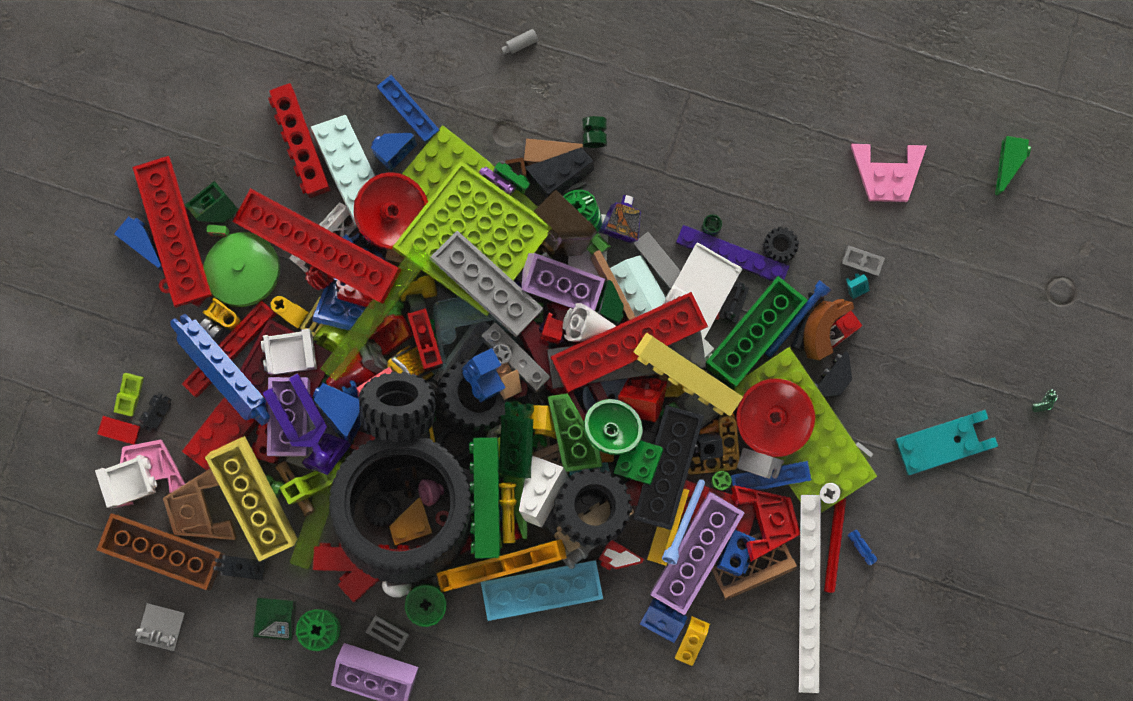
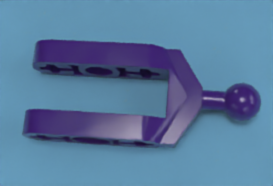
M295 374L289 380L316 427L303 436L299 437L274 390L270 388L263 392L265 399L293 447H311L315 453V463L320 467L327 466L330 462V456L325 451H322L319 442L328 427L299 374Z

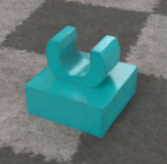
M856 273V279L852 281L846 278L849 295L853 299L870 291L868 279L864 274L860 276Z

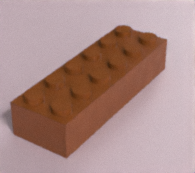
M113 513L109 516L97 547V551L204 590L212 589L218 574L217 570H213V566H221V563L214 562L215 558L222 559V556L225 555V553Z

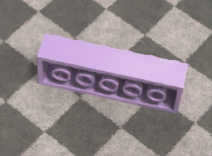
M709 491L683 536L678 549L680 557L677 564L667 563L650 595L685 615L744 512Z

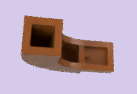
M837 299L833 302L823 301L814 308L808 317L804 329V348L807 358L821 360L833 353L830 341L831 327L837 318L854 309L853 302L844 301V299Z

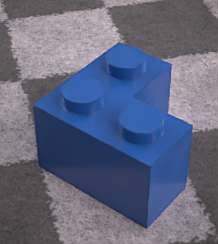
M492 348L471 358L462 368L465 380L470 382L473 395L479 399L480 403L505 389L496 371L501 366V363Z

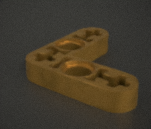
M723 414L720 416L718 427L719 436L723 440L722 460H729L730 456L736 460L732 461L731 465L728 462H722L723 466H720L719 457L714 458L717 460L714 467H708L706 465L707 460H703L704 468H701V465L698 464L701 463L699 457L693 455L692 460L698 465H694L693 469L689 467V474L729 471L737 468L740 459L737 423L732 415ZM726 419L732 422L729 424L730 432H727L725 425L722 424L726 422ZM728 437L734 439V444L730 447L724 445V440Z

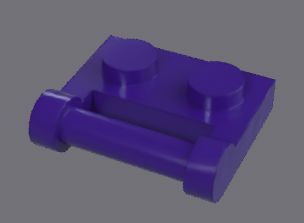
M324 433L319 446L322 451L329 454V464L324 467L318 466L315 463V453L313 451L308 458L302 461V465L309 470L313 469L328 475L351 445L347 440Z

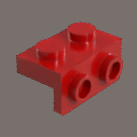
M392 314L384 319L385 322L374 326L370 334L366 335L368 339H374L381 347L382 355H388L413 336L403 315L395 316Z

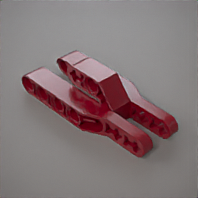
M553 301L547 304L552 318L564 322V317L570 307ZM533 320L519 334V337L528 355L550 376L544 383L545 388L554 396L567 394L565 387L552 388L547 350L575 346L581 342L568 341L564 337L566 330L563 329L562 338L565 344L561 342L548 348V342L540 339L539 324L536 325ZM600 382L585 384L568 392L583 421L585 415L574 393L588 387L595 403L609 399Z

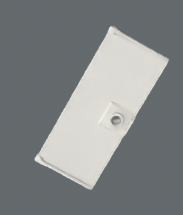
M696 243L663 304L692 292L708 325L707 328L701 330L703 341L742 268L705 246Z

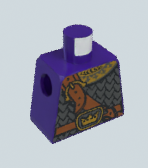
M623 195L621 203L616 202L610 206L599 233L631 244L638 241L641 211L632 208L633 197Z

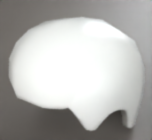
M382 581V588L389 596L400 598L409 593L412 588V582L410 584H397L396 582L388 583V581Z

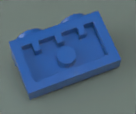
M653 598L640 625L675 643L686 623L687 616L667 606L660 600Z

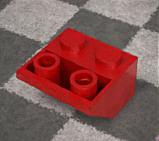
M647 377L628 378L618 395V400L631 406L640 419L656 422L662 411L667 381Z

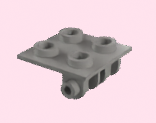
M147 603L140 629L138 628L136 631V636H138L136 642L174 651L185 613Z

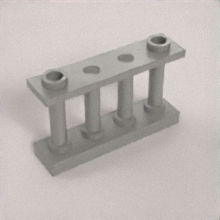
M495 322L482 335L485 339L483 343L489 349H493L498 344L508 346L512 351L511 360L508 362L511 370H518L519 378L527 384V387L533 393L543 391L545 389L544 383L550 376Z

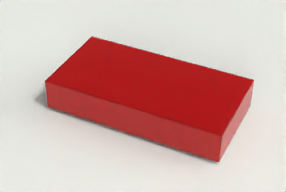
M103 416L97 434L135 445L141 427Z

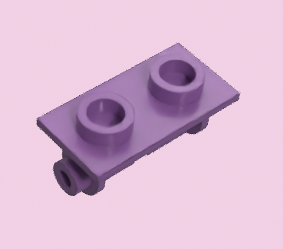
M486 166L479 171L480 175L510 196L517 188Z

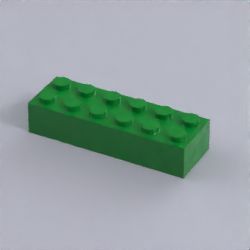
M777 276L706 361V369L726 386L734 390L808 300Z
M497 437L473 438V442H470V454H473L474 462H470V474H474V481L470 482V494H474V501L471 502V514H474V521L471 522V534H475V541L471 542V554H475V558H499V440Z

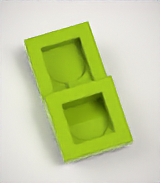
M129 373L123 374L120 392L116 397L115 413L131 417L134 415L144 377Z

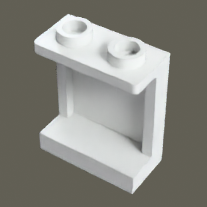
M303 329L302 332L263 336L264 341H261L262 352L266 354V360H263L264 370L268 371V374L271 376L317 369L313 334L310 329Z
M138 455L136 456L137 458L118 465L95 470L107 508H115L156 493L157 483L154 476L151 477L149 469H151L148 458Z

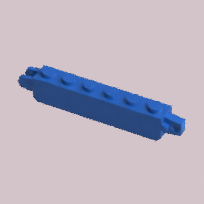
M183 314L180 316L181 323L177 319L170 321L172 329L177 333L178 344L244 420L254 418L261 426L268 423L270 415L265 406L266 399L196 319L192 321L188 315Z

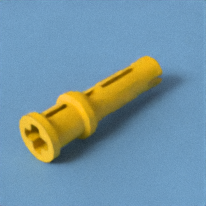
M499 483L501 488L499 504L502 506L503 543H514V506L517 503L514 488L516 483Z

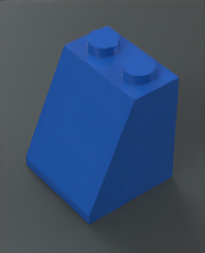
M322 383L321 387H317L313 394L314 402L322 417L341 439L347 440L351 445L361 426L359 399Z

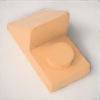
M508 363L501 364L496 371L505 386V389L500 393L503 399L506 400L522 390L518 370L512 371Z

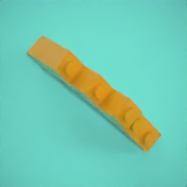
M559 539L502 555L499 558H491L437 573L441 592L563 560L567 556L563 541Z

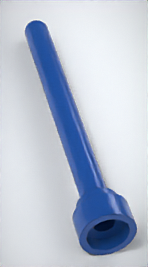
M820 280L817 282L813 295L766 351L767 357L774 355L819 298L828 295L831 291L828 286Z

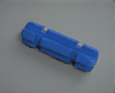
M853 530L848 534L849 539L854 541V546L861 556L865 557L866 563L868 565L874 564L877 561L874 553H871L872 550L864 539L860 538V533L857 530Z

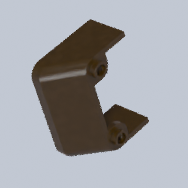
M557 190L534 210V213L548 225V237L542 242L539 251L541 254L546 252L551 258L582 255L597 234L595 227Z

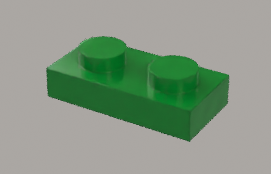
M498 162L495 166L494 173L517 187L516 190L523 195L526 193L530 185L526 177L521 174L517 175L505 163L501 164Z

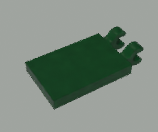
M513 401V403L505 402V415H501L499 473L524 479L531 478L534 419H530V416L534 411L533 404L523 405L516 401Z

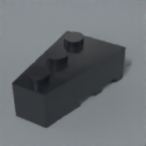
M580 147L527 166L525 169L528 179L547 199L555 190L562 195L571 186L594 171V163L591 157Z

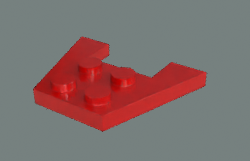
M736 485L731 488L736 506L753 504L763 540L748 541L746 543L751 562L800 535L791 497Z

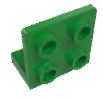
M639 441L633 450L619 456L614 474L620 480L626 481L629 478L650 485L659 464L663 448Z

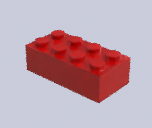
M224 397L182 452L205 470H208L210 466L205 457L211 451L245 436L247 438L258 422L254 418L244 420Z

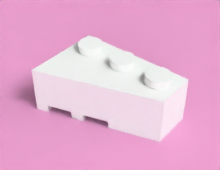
M532 455L531 478L525 479L519 512L525 521L539 527L543 526L554 506L557 492L563 483L569 479L564 467Z

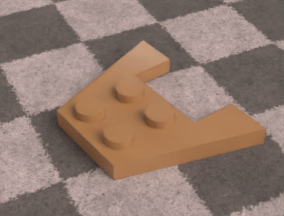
M211 468L164 496L163 501L174 535L236 540L237 537L232 520L212 523L203 489L219 486Z

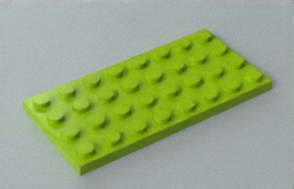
M788 347L745 376L733 391L743 397L746 391L758 382L777 378L789 380L799 385L809 395L814 405L816 416L815 427L811 437L796 452L775 458L784 460L782 465L808 461L812 480L789 484L800 502L801 495H820L821 488L827 483H834L840 488L841 494L836 502L828 504L821 499L822 513L876 478L877 475L791 348Z

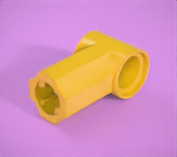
M427 275L418 278L417 281L405 283L406 287L399 292L401 301L405 302L406 295L421 293L424 298L436 296L437 287L434 278Z

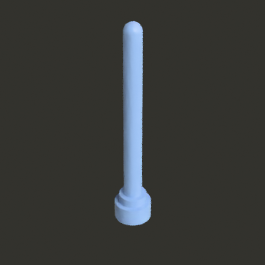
M702 479L698 480L671 547L665 550L662 559L669 564L676 565L680 557L679 546L705 485V481Z

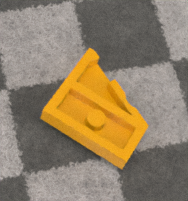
M421 497L389 526L395 545L432 534Z

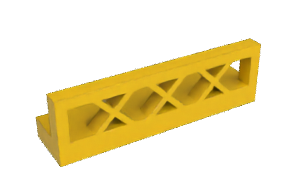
M683 489L672 530L657 526L647 560L667 566V562L662 559L664 551L671 547L675 538L689 490Z

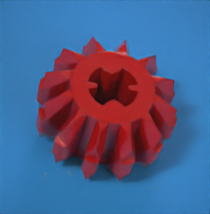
M314 266L309 267V270L306 272L305 279L317 290L325 289L326 286H330V283L334 281V277Z

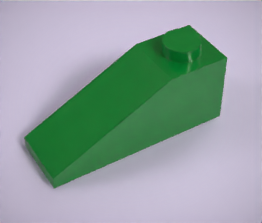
M1006 136L1002 140L995 195L999 196L1004 191L1025 159L1029 157L1031 146H1028L1029 139Z

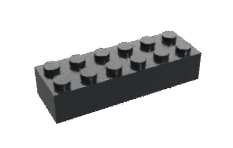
M668 405L665 406L654 445L662 447L663 452L652 483L650 485L643 483L633 516L634 520L672 530L704 416Z

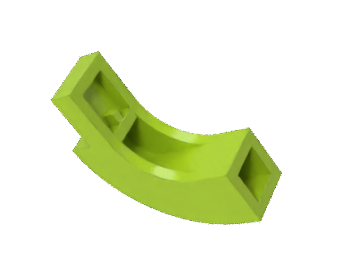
M340 459L328 475L313 471L305 476L296 477L279 487L288 504L303 501L332 486L333 479L336 478V473L340 470V466L343 463Z

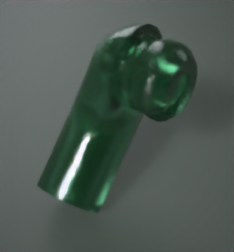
M1048 390L1042 402L1032 403L1033 412L1052 409L1058 398L1057 392L1055 390Z

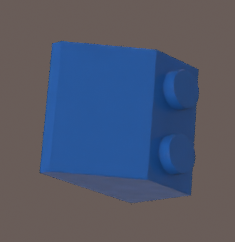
M387 133L381 137H376L372 142L371 149L374 156L391 172L417 146V143L412 133Z

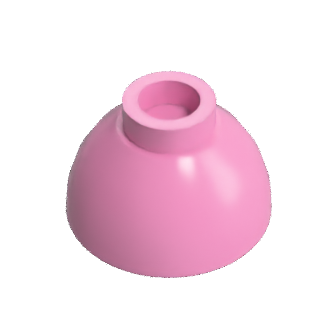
M421 480L418 487L419 496L426 506H431L439 500L440 495L444 494V488L435 481Z

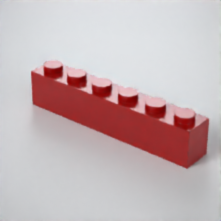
M319 543V546H314L313 570L363 572L362 569L357 568L350 558L347 557L340 543L339 547H331V543ZM378 545V547L390 551L412 550L407 545H397V549H389L390 545Z

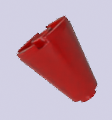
M355 347L329 376L326 383L343 392V386L345 388L351 387V380L355 381L357 387L376 376L377 373L363 366V358L358 347Z

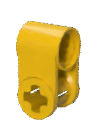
M282 296L274 297L271 301L272 310L296 328L300 327L309 314L305 309ZM283 302L285 307L278 309L277 303L281 304Z
M213 297V302L202 313L226 329L234 330L241 322L239 316ZM233 316V323L227 325L226 320Z

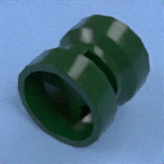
M715 214L708 215L702 224L703 233L716 236L722 227L721 218Z

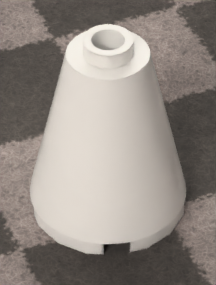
M576 303V307L570 308L567 311L563 322V329L566 330L564 337L571 342H583L616 327L613 323L581 303Z

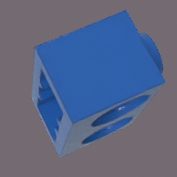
M734 530L724 547L716 568L737 577L742 575V573L745 574L749 566V562H747L749 554L747 546L744 550L738 548L737 541L742 540L746 545L748 541H755L756 538ZM731 558L738 560L739 565L737 568L731 566Z

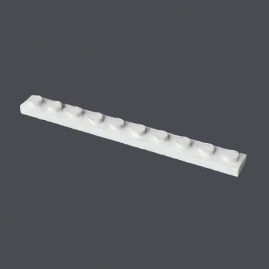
M801 495L799 692L819 693L820 495Z

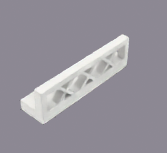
M340 202L319 224L331 232L340 231V237L346 234L349 236L357 227L354 222L350 226H344V220L350 213L347 207ZM294 255L289 257L305 273L308 271L304 266L305 261Z

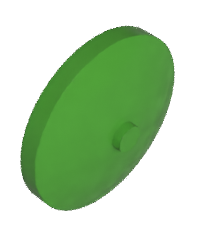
M238 232L220 239L210 249L204 262V270L211 293L219 301L234 307H246L259 303L273 291L280 276V261L275 249L267 240L254 233Z

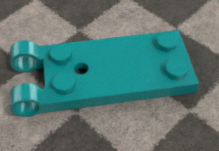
M986 410L896 438L895 441L907 475L909 476L998 447L995 437L979 442L973 424L989 419ZM955 436L960 437L961 441L959 443L954 441Z

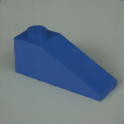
M128 216L115 232V235L163 271L153 241L148 231L143 228L145 224L138 218L133 220Z

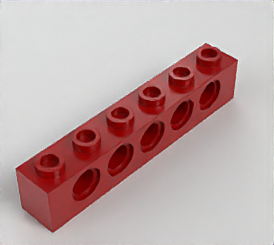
M291 83L269 90L271 97L268 100L271 107L276 108L277 114L274 116L278 126L282 125L284 131L281 132L284 142L289 144L290 148L287 151L290 159L295 160L296 166H293L296 176H301L303 183H300L303 194L307 193L308 197L312 198L331 191ZM284 104H290L288 110L284 111L281 108ZM290 121H296L294 127H287ZM302 138L301 144H294L295 139ZM303 155L309 156V159L306 162L300 161V158ZM310 172L316 173L313 179H307V174Z

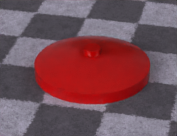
M382 173L369 179L359 189L354 201L355 222L361 234L371 244L382 249L393 250L394 244L428 203V200L422 188L411 178L399 173Z
M774 378L758 382L746 391L738 405L737 426L743 440L756 452L771 457L787 456L802 448L811 437L815 427L816 416L812 400L804 389L789 380Z

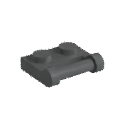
M357 333L353 336V342L358 346L363 358L362 364L365 368L377 374L388 368V363L381 353L382 349L377 343L366 340L362 333Z

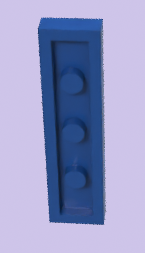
M392 75L377 86V89L425 143L440 131Z
M808 461L782 465L777 478H773L771 475L770 479L751 472L731 475L733 486L736 485L754 490L812 480Z

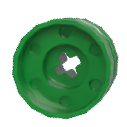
M573 190L566 193L563 197L595 227L598 233L602 226V216L594 196L585 190Z
M423 583L412 588L405 599L407 617L414 624L421 627L437 624L446 612V600L441 590L432 584ZM423 599L431 602V605L426 610L423 606H420L423 603Z
M314 609L300 617L296 625V635L303 647L311 651H322L331 648L338 642L342 627L340 620L334 613L324 609ZM315 625L317 627L321 626L320 635L318 633L314 634Z

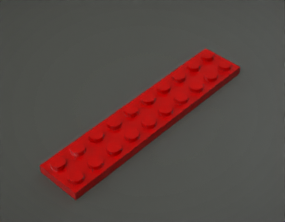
M251 188L232 221L384 304L402 270Z

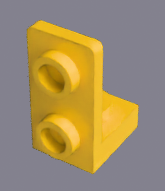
M693 616L691 617L686 634L676 653V660L693 666L707 636L709 623Z

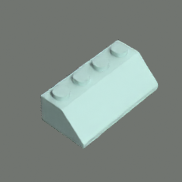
M642 255L624 260L610 268L635 317L663 304L665 296Z

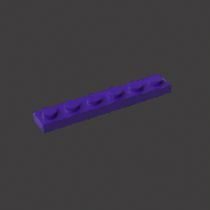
M685 225L682 226L676 244L693 250L696 243H699L740 266L742 270L770 281H774L777 276L784 280L789 269L788 265Z

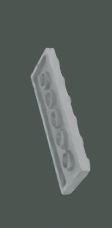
M456 231L430 257V260L515 337L543 311V307L523 291L522 288L459 231Z

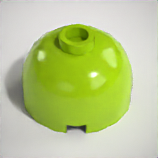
M323 325L313 338V341H317V345L340 356L339 360L345 359L353 346L352 336L348 330L329 325Z

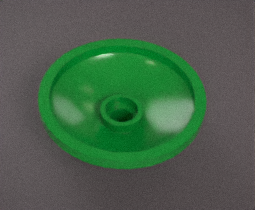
M606 399L595 403L588 410L584 419V431L589 442L599 451L610 455H621L630 452L639 443L642 436V423L638 414L631 406L619 400Z

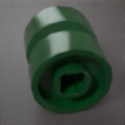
M601 116L583 118L582 126L585 132L583 134V146L587 148L607 146V134L604 133L607 130V119Z

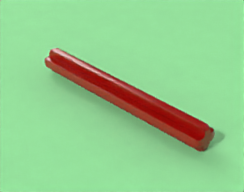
M846 498L840 500L834 506L824 591L828 593H834L836 587Z

